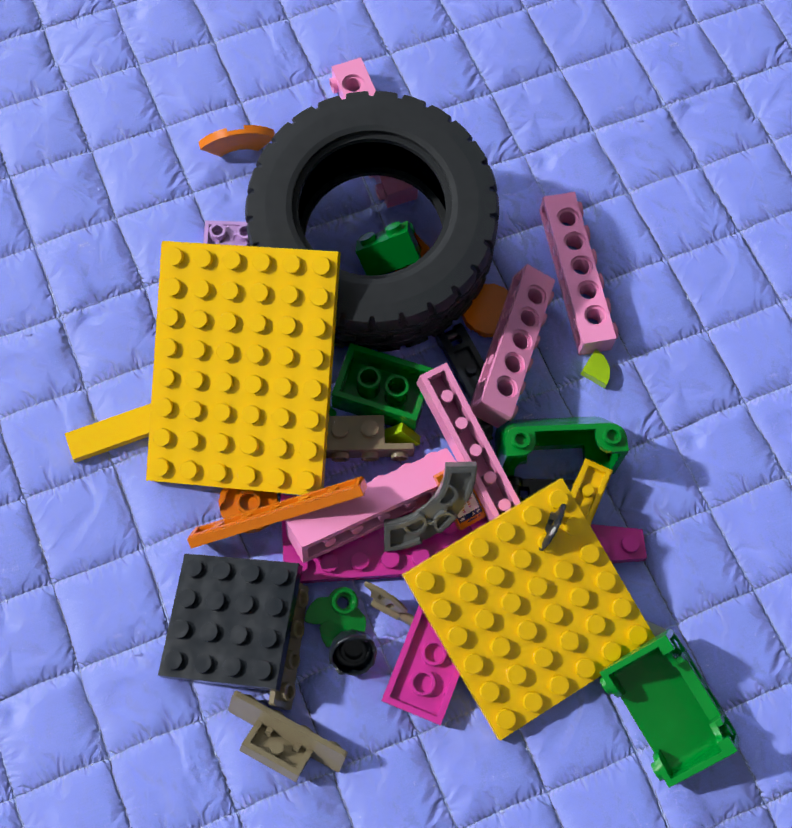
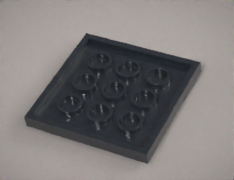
M184 554L158 676L177 680L280 691L303 566L292 562Z

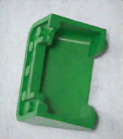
M596 416L518 419L510 422L507 421L497 428L495 432L496 457L507 477H513L516 467L527 463V456L533 450L582 448L583 461L587 458L613 470L612 474H615L629 452L627 435L624 429L611 421Z
M671 628L600 671L602 676L600 683L608 695L614 694L617 698L621 697L654 752V762L651 763L654 774L660 781L664 780L669 788L738 752L739 737L735 728L682 642Z

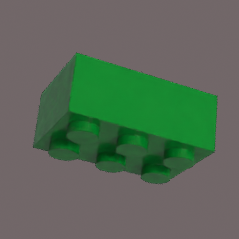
M350 343L331 394L332 407L355 415H384V424L395 426L404 423L415 432L425 404V399L416 383L420 375L434 368Z

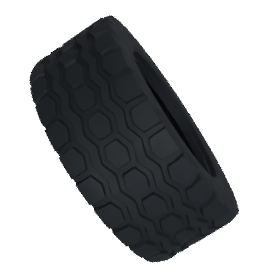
M368 91L347 93L346 99H341L340 96L328 98L319 102L316 109L311 106L293 117L292 124L287 122L273 136L272 144L268 143L256 163L257 168H254L249 181L248 196L246 197L245 220L250 245L255 247L314 250L305 237L307 224L314 208L333 188L358 177L387 176L404 181L423 193L436 209L442 224L440 235L430 250L412 265L397 272L373 276L358 275L339 270L334 346L339 348L349 347L350 343L369 349H377L378 352L400 350V347L404 345L407 348L427 341L430 335L435 337L453 325V320H458L473 303L472 300L476 299L482 290L491 267L498 229L499 197L496 193L495 177L491 167L488 165V160L477 142L472 141L473 137L456 120L451 122L452 118L450 115L433 105L426 107L425 101L415 97L404 95L401 99L398 98L397 93L387 91H375L374 96H369Z

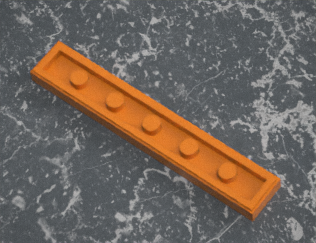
M360 476L195 527L188 536L187 541L192 549L362 497L367 489L365 478Z

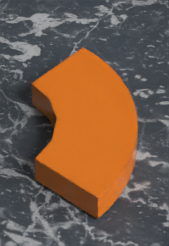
M243 125L244 129L228 132L227 128H224L202 138L199 141L200 150L219 157L236 150L250 149L259 151L272 140L275 132L274 129L258 125Z

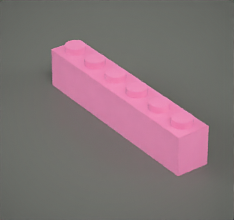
M445 363L420 375L416 384L457 462L476 461L477 463L474 489L488 521L520 503L448 364Z
M447 448L438 452H430L420 460L413 463H405L397 470L386 475L376 476L372 481L366 483L367 489L362 497L286 519L287 536L301 561L306 563L384 527V519L402 517L422 507L438 489L433 476L445 469V462H456Z

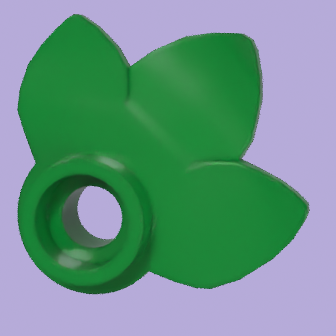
M347 587L336 588L330 593L329 597L315 599L305 614V622L320 624L321 639L326 647H330L332 640L342 631L355 629L365 632L366 618L358 609V597L352 589ZM342 597L347 600L348 605L346 608L338 606V598Z

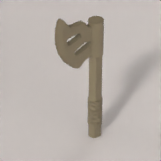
M367 581L364 582V585L371 591L370 597L373 598L370 606L411 626L414 616L407 613V608L398 599L384 589Z

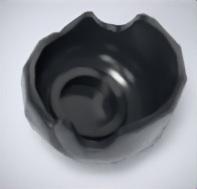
M355 629L342 631L332 640L329 648V662L340 675L357 676L364 674L375 664L377 654L375 643L363 631Z

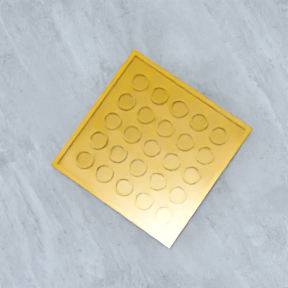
M563 478L554 481L402 574V577L499 741L599 678L602 669L655 637ZM561 504H566L565 513L557 533L550 544L543 551H540L539 547L542 549L543 540L547 535L545 527L550 513L557 512Z

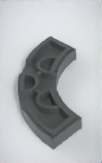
M476 461L445 462L442 481L435 494L427 503L408 515L384 519V551H397L423 543V540L448 528L458 518L457 515L470 499L476 480Z

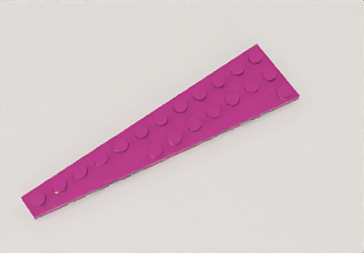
M280 494L281 501L296 497V495ZM484 517L463 530L457 529L455 522H453L443 532L436 533L432 537L423 540V543L420 545L387 552L384 551V527L303 563L287 536L286 521L283 520V562L299 563L303 566L300 579L301 584L402 577L403 573L433 556L437 551L443 550L489 521ZM590 525L612 563L640 562L647 559L643 529Z

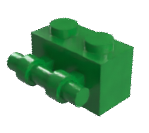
M394 222L386 226L385 230L377 233L368 232L357 240L355 252L367 276L384 275L411 265L421 258V249L414 235L415 228L412 222Z

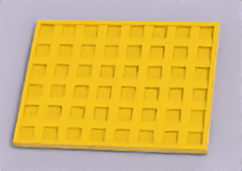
M162 241L146 481L296 495L324 488L340 252Z

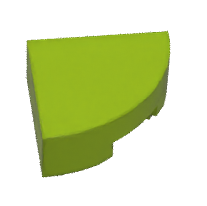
M595 349L580 375L604 389L610 379V367L605 356Z
M404 423L385 429V443H414L415 446L420 445L421 436Z

